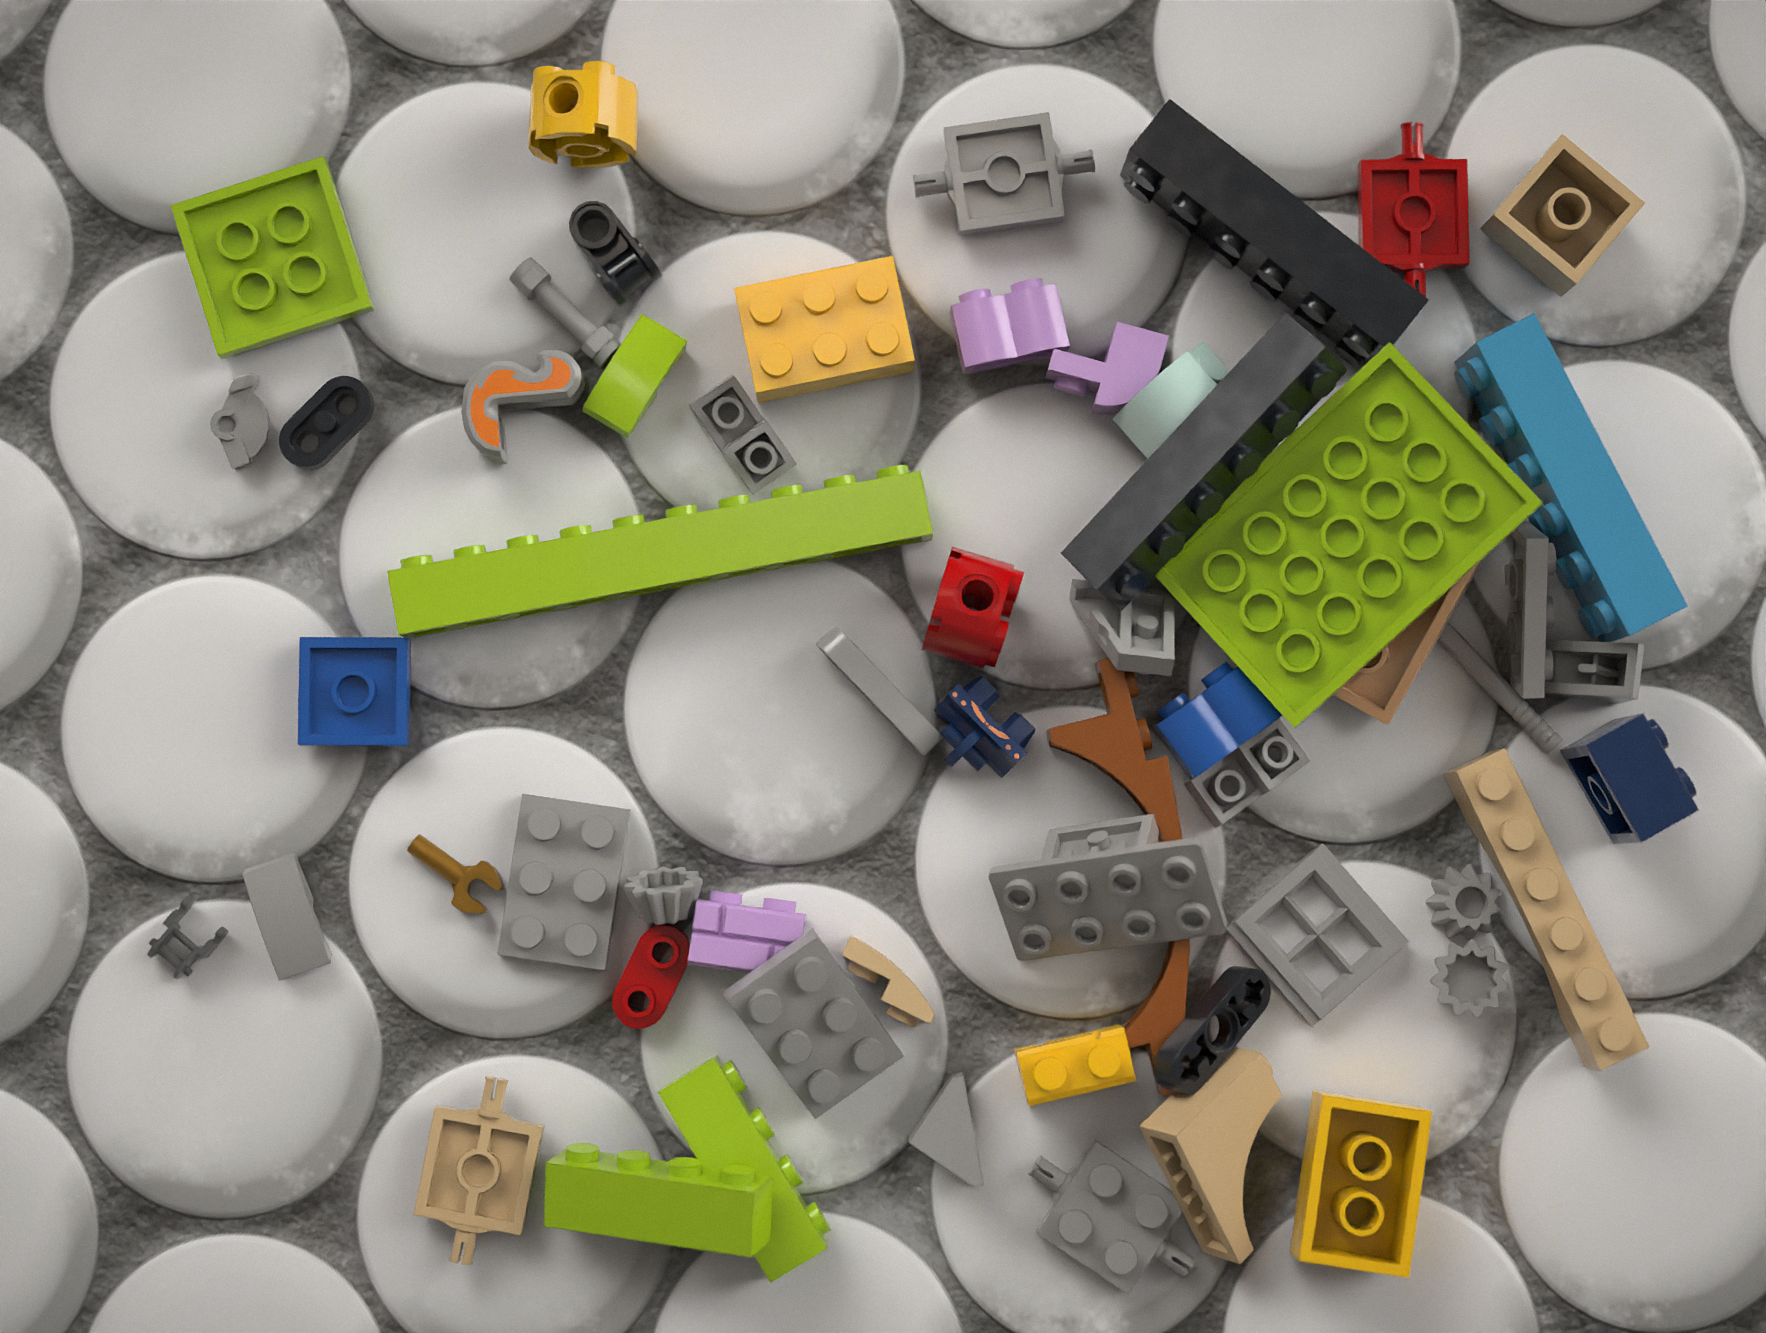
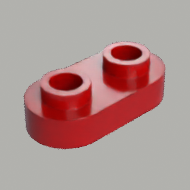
M658 925L647 930L639 939L612 997L614 1013L623 1024L631 1028H647L658 1022L666 1012L688 967L690 941L679 928L671 925ZM659 942H667L673 948V957L667 963H661L654 957L653 950ZM642 991L647 994L649 1006L645 1011L638 1012L630 1006L629 999L633 992Z

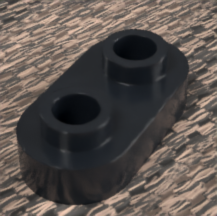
M337 376L327 381L282 427L279 435V447L283 456L296 467L305 470H314L326 465L370 421L374 412V399L370 390L360 380L351 376ZM346 397L355 398V410L347 415L341 414L339 411L340 402ZM308 435H316L318 437L317 448L312 452H303L301 448L302 440Z

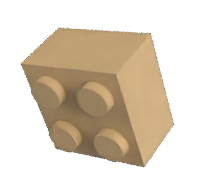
M1561 134L1483 224L1480 230L1562 297L1581 280L1643 207L1645 202L1566 136Z

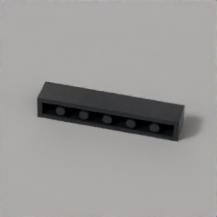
M1285 312L1066 546L1061 554L1097 591L1123 610L1133 599L1143 593L1147 584L1168 561L1182 551L1185 543L1199 528L1219 512L1223 503L1247 478L1251 477L1258 470L1262 461L1278 444L1296 430L1299 422L1323 397L1332 392L1340 378L1348 371L1347 368L1327 346Z

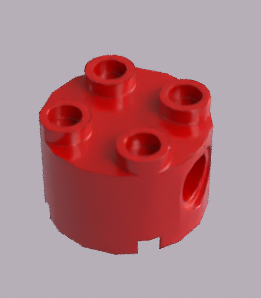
M952 547L921 650L983 669L985 665L995 668L1010 623L1001 620L1000 616L1010 618L1024 572L1014 569L1015 565Z

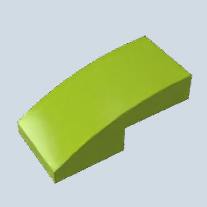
M641 314L602 373L586 400L582 411L629 438L655 401L659 387L685 352L688 341Z

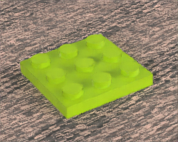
M324 156L170 205L217 355L221 359H226L375 310L332 174Z

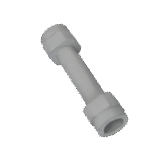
M532 257L523 261L511 274L509 280L528 300H532L535 297L583 343L581 350L601 369L606 367L621 343L604 326L598 329L550 283L551 275Z

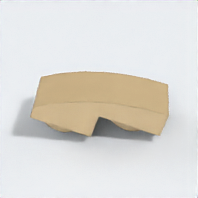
M851 935L841 955L851 960L847 970L876 984L880 975L889 979L880 997L882 1001L890 1004L886 1014L914 1028L919 1019L930 1024L935 1014L912 980L885 955Z

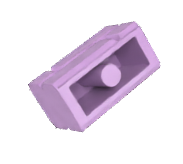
M710 890L709 900L697 899L688 965L750 973L803 936L806 914L795 913L796 902L764 898L763 908L741 905L743 894Z

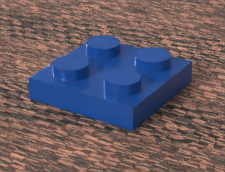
M300 637L297 745L409 747L411 639L399 637Z

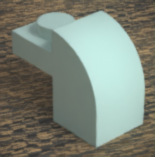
M1202 342L1190 352L1186 351L1164 369L1112 419L1148 459L1230 371L1226 368L1223 361Z

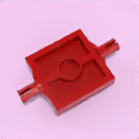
M1405 122L1400 125L1402 154L1389 159H1361L1357 164L1359 246L1389 269L1404 273V280L1426 297V273L1435 269H1462L1470 264L1467 159H1440L1424 154L1423 123L1415 122L1412 126V122Z

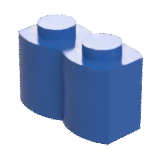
M1227 661L1201 679L1206 689L1189 701L1186 695L1181 693L1160 708L1157 712L1163 720L1152 727L1190 780L1199 776L1282 716L1238 666L1232 669Z

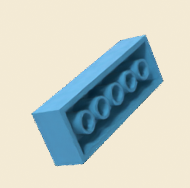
M1535 313L1472 345L1454 361L1458 369L1454 372L1456 383L1467 400L1473 398L1482 415V418L1479 419V426L1485 439L1489 441L1490 446L1499 447L1507 466L1543 502V505L1528 517L1529 522L1548 537V543L1554 544L1557 559L1555 573L1565 589H1573L1582 607L1578 609V616L1588 635L1592 638L1598 637L1600 642H1612L1628 637L1688 607Z

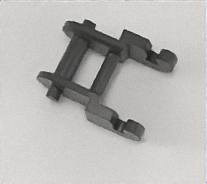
M186 897L180 903L181 907L178 910H174L163 922L168 928L158 940L153 938L149 942L152 948L147 955L152 958L159 954L176 969L173 978L176 980L183 974L189 977L193 972L190 967L199 956L202 958L209 957L229 932L225 927H220L214 934L216 936L208 940L204 946H197L179 930L181 927L178 922L194 904L190 897ZM173 936L191 951L185 960L181 959L166 946Z

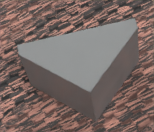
M1546 640V648L1551 650L1553 656V676L1551 681H1545V694L1615 704L1638 699L1644 651L1643 644Z
M962 1072L951 1074L908 1140L911 1145L972 1187L982 1186L984 1181L964 1076Z

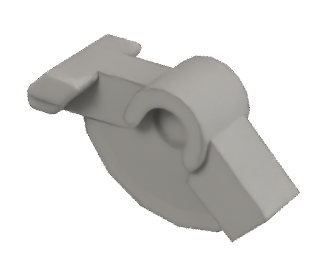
M254 373L245 374L233 379L222 410L217 411L212 416L210 422L211 430L221 440L231 468L234 470L252 463L251 459L256 457L267 443L270 431L268 411L260 398L253 394L260 382V377Z

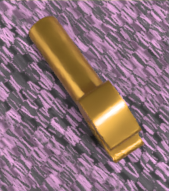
M420 834L407 849L408 853L452 883L454 897L451 900V904L462 912L487 913L488 911L484 904L474 899L470 894V886L475 880L481 879L488 886L498 891L504 889L497 869L487 861H480L475 866H464Z

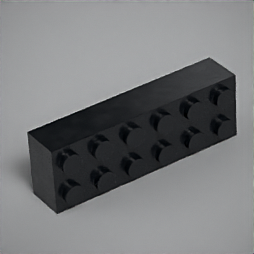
M1170 98L1130 147L1120 176L1126 180L1124 187L1131 195L1145 204H1149L1151 200L1168 213L1166 219L1177 231L1188 237H1191L1194 233L1210 245L1208 252L1217 262L1228 269H1233L1237 266L1252 278L1250 285L1257 293L1271 302H1275L1277 299L1282 301L1294 311L1292 314L1293 319L1314 335L1321 332L1337 345L1334 347L1335 352L1352 366L1359 368L1362 364L1366 365L1389 342L1394 345L1429 301L1428 298Z

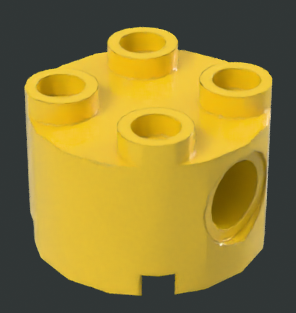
M589 61L582 65V70H563L553 66H541L534 69L530 92L528 149L534 156L554 164L558 163V154L570 156V167L605 168L621 165L629 161V154L633 155V157L635 156L637 148L638 90L635 83L615 75V66L613 64L603 61Z

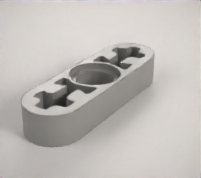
M836 625L816 643L824 655L923 757L943 739L934 726Z

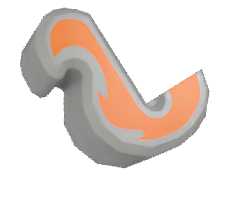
M543 350L537 354L536 359L540 364V369L537 372H532L513 361H494L477 369L464 387L461 410L464 430L470 442L490 461L507 464L503 411L575 405L584 392L586 382L582 370L573 357L566 352L558 350Z

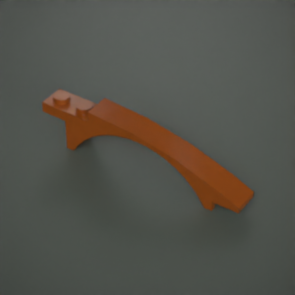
M1109 658L1098 660L1095 663V668L1107 714L1047 729L1045 732L1049 747L1074 755L1093 765L1117 783L1131 797L1144 815L1154 814L1159 829V843L1181 840L1183 836L1168 755L1146 761L1144 750L1152 749V743L1144 717L1136 719L1131 698L1139 696L1135 674L1130 671L1116 670ZM1190 938L1169 941L1167 952L1155 983L1141 1006L1123 1026L1129 1048L1146 1044L1157 1092L1163 1097L1172 1095L1174 1091L1166 1090L1157 1083L1154 1075V1060L1161 1046L1185 1019Z

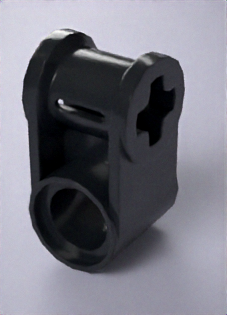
M587 201L578 205L572 212L569 220V230L573 241L592 267L591 270L619 307L626 303L625 297L648 279L657 280L663 276L644 247L635 237L631 236L613 210L606 204L598 201ZM592 218L603 219L609 224L607 235L599 241L591 242L585 240L580 233L582 225Z

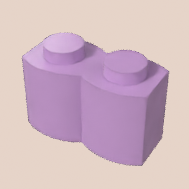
M1033 278L1012 284V292L1004 295L991 296L990 289H978L961 294L959 296L960 303L951 305L950 318L962 373H978L1013 364L1050 358L1053 349L1067 352L1070 344L1057 284L1043 285L1041 278Z

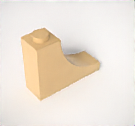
M1234 1047L1200 1090L1192 1094L1174 1092L1139 1127L1202 1251L1241 1264L1254 1251L1248 1236L1243 1213V1181L1247 1159L1259 1127L1282 1095L1272 1076L1273 1069L1262 1053Z

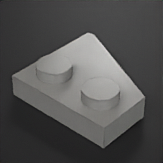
M1072 579L1069 600L1116 670L1171 676L1174 664L1175 597L1168 590L1146 587L1141 595L1133 599L1121 610L1097 591L1087 580Z

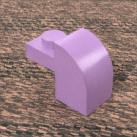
M1117 322L1111 335L1104 362L1053 349L1045 379L1055 381V389L1071 395L1085 396L1086 390L1096 392L1090 413H1118L1158 375L1169 336Z

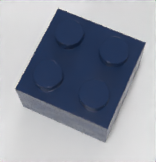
M1644 713L1614 719L1560 750L1613 844L1642 843L1699 811L1692 798L1697 795L1692 780L1681 767L1675 769L1665 751L1669 747L1665 733L1655 720H1647Z

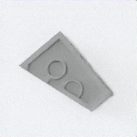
M1525 520L1508 535L1514 540L1515 560H1511L1509 564L1504 565L1505 585H1508L1510 599L1512 602H1517V612H1510L1507 619L1510 685L1523 699L1544 698L1545 681H1551L1553 676V656L1551 650L1546 648V628H1552L1554 625L1555 609L1553 598L1547 596V577L1555 573L1556 552L1554 544L1548 543V537L1529 521Z

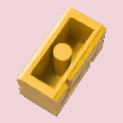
M1119 1024L1045 1041L1042 1045L1032 1044L1014 1049L1025 1100L1029 1106L1136 1081L1124 1027Z

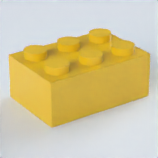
M893 256L734 288L758 403L914 372L915 358Z
M1312 1090L1289 1253L1302 1262L1409 1278L1432 1111L1420 1106Z

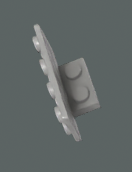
M1154 814L1049 829L1041 860L992 867L988 876L1016 958L1020 961L1225 933L1227 921L1202 840L1194 837L1157 843L1159 829Z

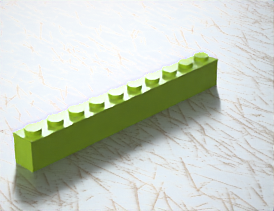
M896 465L877 470V479L856 482L855 475H843L824 480V489L803 492L802 485H790L771 490V499L755 502L750 501L749 495H737L718 500V509L698 512L697 505H684L665 510V519L645 522L644 515L625 516L612 520V529L592 532L591 525L572 526L559 530V539L539 542L538 535L519 536L506 540V549L486 552L485 545L466 546L453 550V559L433 562L432 555L405 558L400 560V569L387 571L398 635L411 639L932 540L933 531L921 470L909 472L908 465Z

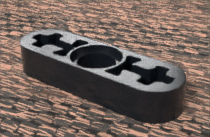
M1232 966L1222 973L1158 1050L1154 1060V1075L1157 1083L1162 1088L1185 1094H1192L1201 1089L1267 1008L1271 996V986L1267 975L1263 971L1254 968ZM1215 1015L1219 1022V1031L1215 1040L1210 1043L1207 1038V1026L1210 1019Z

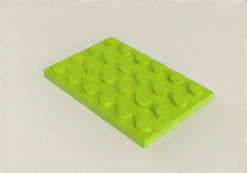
M1389 342L1262 461L1258 470L1251 477L1247 478L1223 503L1219 512L1208 519L1185 543L1182 551L1176 557L1170 559L1155 576L1294 728H1297L1542 506L1543 502Z

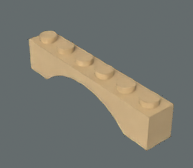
M1506 749L1490 751L1443 773L1467 824L1495 866L1525 923L1547 974L1560 1018L1584 1067L1601 1071L1650 1048Z

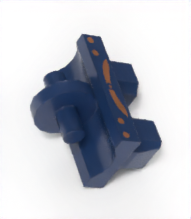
M979 676L963 688L957 684L934 711L948 724L940 734L954 748L944 759L950 767H953L963 757L977 772L987 763L1003 778L1027 754L1024 748L1036 730L1021 714L1016 712L1001 726L986 712L999 698L997 690L983 676Z

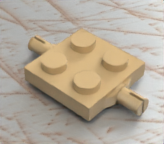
M485 1076L486 1081L480 1108L463 1110L437 1105L434 1108L413 1215L441 1220L451 1228L456 1229L451 1257L449 1258V1261L453 1263H458L461 1260L465 1243L461 1264H473L472 1259L478 1233L499 1231L520 1236L524 1233L545 1125L516 1120L507 1113L502 1112L506 1087L509 1081L504 1078L497 1079V1077ZM496 1079H497V1085H496L495 1095H494V1098H493L495 1083H496Z

